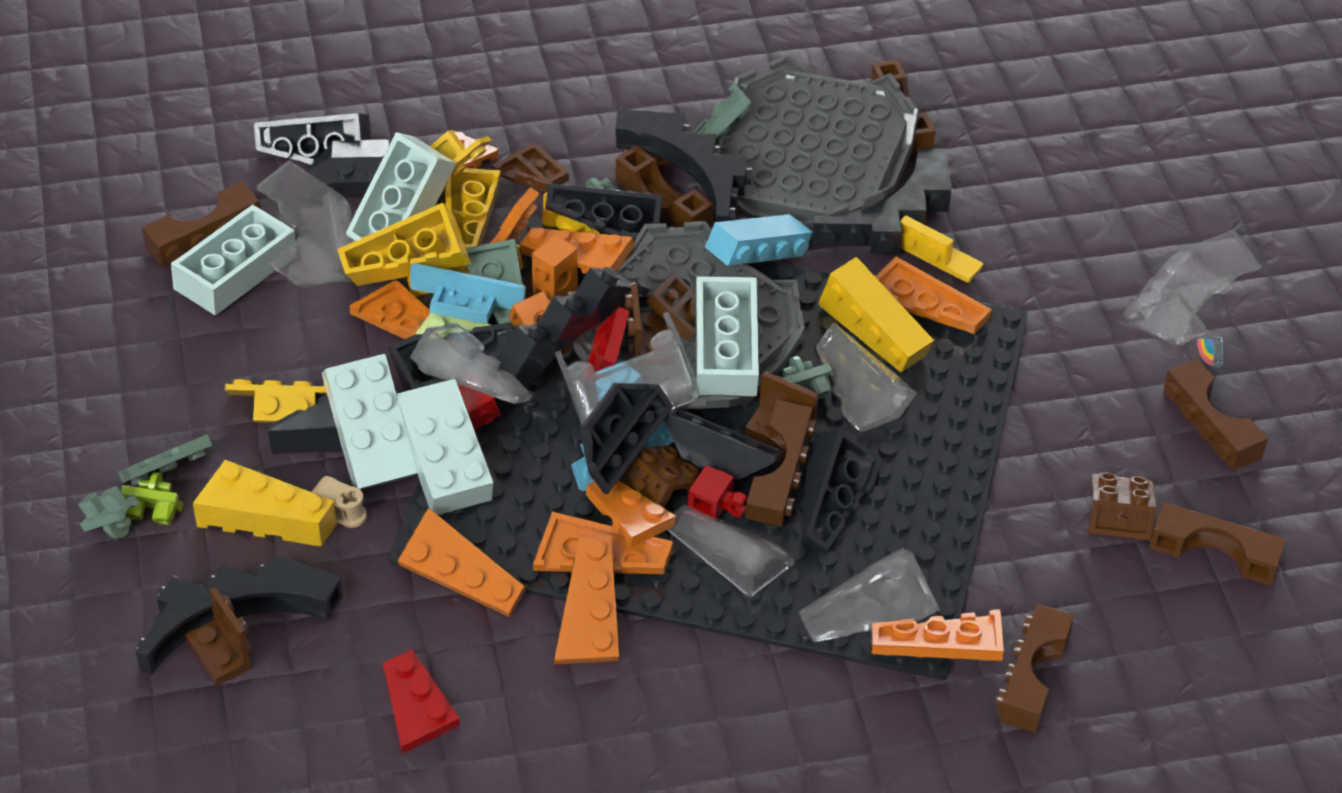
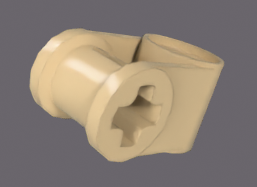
M324 476L311 491L334 501L337 523L348 528H356L366 521L367 512L362 506L363 493L360 489L339 482L332 477Z

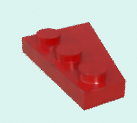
M412 649L383 663L402 754L460 726L459 716Z

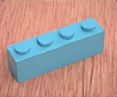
M790 214L715 222L705 248L727 266L801 257L808 249V242L813 232Z

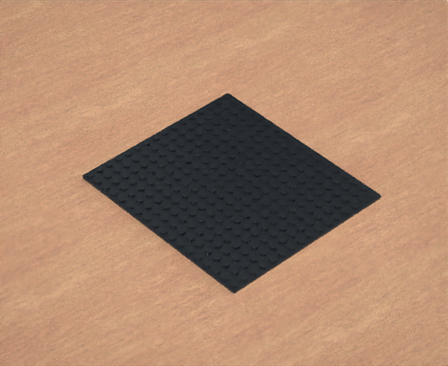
M530 217L528 225L519 235L520 238L516 244L519 246L531 228L560 229L545 226L542 224V219ZM594 229L598 231L600 234L612 235L607 232ZM520 249L523 263L521 276L523 285L526 287L525 299L533 296L532 257L522 254ZM767 261L747 263L772 280H797L800 310L803 314L805 330L803 338L791 357L797 355L802 362L810 360L813 368L829 363L832 370L828 377L832 391L829 396L818 399L815 434L842 428L881 457L882 461L875 484L869 492L864 493L859 500V507L856 511L849 514L845 520V527L827 551H822L802 537L806 464L800 463L798 470L802 472L800 486L798 490L793 489L791 498H795L791 517L785 516L783 527L746 519V511L741 518L731 515L726 509L723 510L715 522L688 510L690 488L674 490L664 509L676 515L675 526L653 536L673 541V550L665 574L614 573L616 612L945 680L948 677L952 659L872 654V623L913 619L917 623H925L930 617L943 616L944 620L960 619L1028 313L1020 309L979 302L992 309L991 318L975 334L909 313L931 336L934 342L927 356L903 372H900L818 305L830 273ZM579 267L578 288L586 276ZM491 314L488 320L490 325L498 324L493 314ZM572 344L569 352L555 358L543 370L521 401H500L488 388L496 401L501 415L489 424L483 425L476 430L474 429L493 481L492 500L438 515L520 582L525 588V593L563 601L567 600L572 572L534 571L533 563L552 512L609 526L613 525V520L607 515H602L586 496V491L579 489L571 467L572 463L585 457L580 445L583 443L581 425L599 403L595 384L584 381L586 365L574 351ZM789 361L784 368L790 367ZM490 370L479 376L483 382ZM782 370L776 376L783 378ZM760 392L747 404L722 408L687 409L684 411L744 435L745 426L759 408ZM814 437L811 439V441H810L809 444L807 445V446H809V452H810V449H811V446H812V442H813ZM674 442L669 444V446H672L678 451ZM785 457L739 480L733 481V492H740L746 495L748 500L754 477L774 472L782 465ZM682 458V459L685 460L687 463H690V464H691V461ZM697 468L699 471L698 473L700 474L703 469ZM420 481L389 556L390 563L400 566L398 559L429 508Z

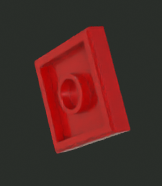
M621 307L617 308L596 329L584 381L595 384L597 380L616 364L629 310Z

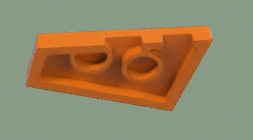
M530 187L514 205L499 228L501 230L490 243L515 239L516 243L518 242L519 235L529 223L528 220L537 209V206L534 204L539 196L537 191Z
M397 280L392 281L349 306L351 315L403 339L416 335L417 330L430 314V310Z
M595 481L587 484L586 496L602 515H607L613 520L612 526L617 532H623L626 535V542L630 547L675 526L676 515L620 481L615 484L609 494H603Z

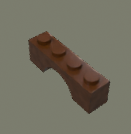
M898 59L872 64L871 81L891 73L899 83L904 96L910 98L907 76ZM926 112L918 114L919 118L909 159L916 158L917 148L934 149L936 130Z
M636 145L616 157V183L628 192L662 195L661 218L671 226L679 228L684 227V222L706 221L712 229L713 203L695 189L685 195L673 190L662 177L656 159Z
M241 181L217 192L218 203L216 208L203 218L182 221L165 216L143 226L145 247L162 267L169 265L251 205L260 209V202L257 197Z
M1198 358L1169 369L1163 389L1166 396L1178 406L1185 419L1195 426L1202 439L1213 447L1220 460L1224 461L1234 471L1263 458L1268 438L1250 418L1240 419L1226 416L1210 404L1208 399L1210 398L1215 378Z
M776 400L769 424V441L786 451L785 460L774 472L754 477L746 503V519L783 527L785 516L791 517L795 498H791L793 489H799L802 472L798 471L800 463L806 464L809 453V446L806 445L807 438H813L817 420L812 419V407Z
M1163 502L1153 530L1149 549L1180 558L1184 553L1194 548H1214L1226 553L1235 561L1241 577L1272 586L1286 539Z
M1040 604L1036 605L1033 616L1027 614L1022 628V633L1026 634L1025 639L1018 638L1013 657L1017 658L1016 664L1009 663L1004 682L1009 683L1007 689L1001 688L997 697L995 707L1001 708L999 722L1037 733L1045 710L1049 688L1044 686L1035 677L1032 668L1044 660L1063 657L1071 633L1074 614Z

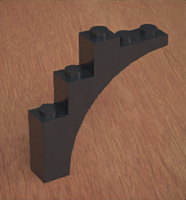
M618 109L615 127L616 149L629 150L637 145L649 155L659 157L678 166L692 176L704 189L713 203L716 222L735 220L736 208H733L732 204L738 203V196H745L746 185H751L752 168H747V156L721 154V146H716V134L690 133V124H685V113Z
M917 148L913 175L904 187L892 197L877 205L845 214L814 216L812 245L869 246L870 254H899L901 240L900 220L905 215L925 225L927 212H949L952 188L945 149Z
M609 267L590 268L574 296H554L537 325H517L483 383L500 401H521L543 370L567 346L585 332L605 321L617 308L625 309V295H630L632 283H637L639 308L650 307L646 301L654 293L651 289V284L639 277L636 279L622 278L617 271Z
M274 553L271 554L265 564L260 565L256 576L223 564L217 574L210 577L207 587L173 575L168 584L163 586L158 592L157 603L160 613L155 617L152 628L147 636L141 638L136 646L135 654L140 671L152 675L162 661L186 641L185 634L214 621L209 590L214 587L222 597L226 595L230 599L236 617L254 613L288 612L307 614L329 620L343 598L341 577Z

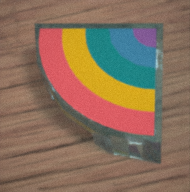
M1197 337L1198 350L1205 363L1213 367H1223V337Z

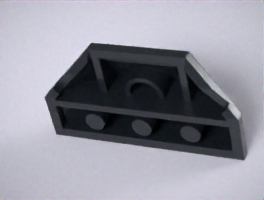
M332 141L306 170V199L363 198L391 141Z
M613 383L581 425L587 469L603 494H609L672 409V403L659 384Z
M677 407L671 409L664 418V422L682 458L691 461V464L699 469H704L707 465L714 469L722 470L733 476L734 481L775 463L783 458L786 453L785 450L685 412Z

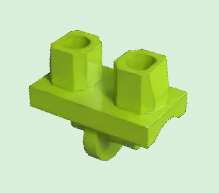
M153 472L150 480L140 479L139 488L122 485L121 493L125 498L135 495L139 501L137 506L128 508L126 511V516L130 520H142L145 507L154 508L152 516L154 522L171 525L175 512H182L184 503L179 501L177 493L171 492L172 484L163 482L162 474L159 472Z

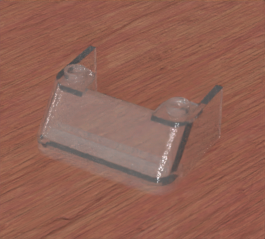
M288 160L257 185V190L278 203L279 218L284 224L294 227L298 240L269 261V266L289 278L295 285L305 288L352 281L345 274L337 249L355 241L345 234L352 221L349 204L338 192Z
M1234 229L1184 248L1171 256L1125 310L1123 316L1131 326L1170 345L1177 344L1181 346L1190 339L1206 334L1208 331L1196 313L1210 295L1216 293L1222 295L1228 292L1234 286L1232 282L1237 276L1258 269L1260 264Z
M669 312L663 313L668 330L661 331L653 337L650 342L651 352L595 372L590 363L581 361L567 367L561 351L555 352L581 425L613 383L659 384L672 403V409L688 404L698 397L699 389Z

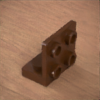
M632 283L630 295H625V309L629 310L630 313L625 330L628 332V336H632L627 337L628 355H634L635 367L671 365L667 322L654 312L640 313L637 283Z
M764 372L761 376L760 405L745 426L744 435L778 448L769 441V424L776 400L812 407V419L816 420L818 394L808 388L789 382L780 376ZM807 438L806 445L809 444L812 438Z
M669 445L643 447L618 481L665 508L674 490L691 488L700 474L694 465L687 463L678 455V451Z
M1108 472L1100 473L1099 475L1092 474V505L1088 533L1151 541L1156 512L1154 482L1141 476L1124 478L1117 477V475Z
M214 587L209 590L214 621L185 634L186 642L217 687L251 670L249 656L253 654V651L246 639V636L250 635L245 621L242 617L236 618L230 599L226 595L222 597Z

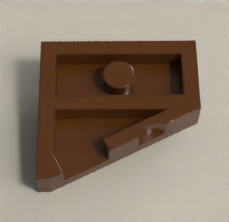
M535 142L492 165V170H501L500 177L544 192H548L549 183L561 185L569 181V172Z
M673 272L646 303L656 315L662 317L687 342L696 333V329L691 326V321L696 317V309L694 307L696 301L695 291Z

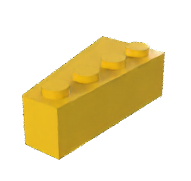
M466 168L455 177L451 175L441 193L442 202L456 219L466 248L482 244L497 197L501 170Z
M443 202L337 249L345 274L357 286L409 277L410 268L413 263L441 269L472 265L456 219Z
M857 257L830 273L818 302L821 308L900 372H903L927 356L934 340Z
M224 460L193 502L197 527L208 529L209 525L222 527L223 531L235 533L236 529L253 532L254 536L266 538V535L282 536L283 541L322 547L337 525L335 503L333 500Z

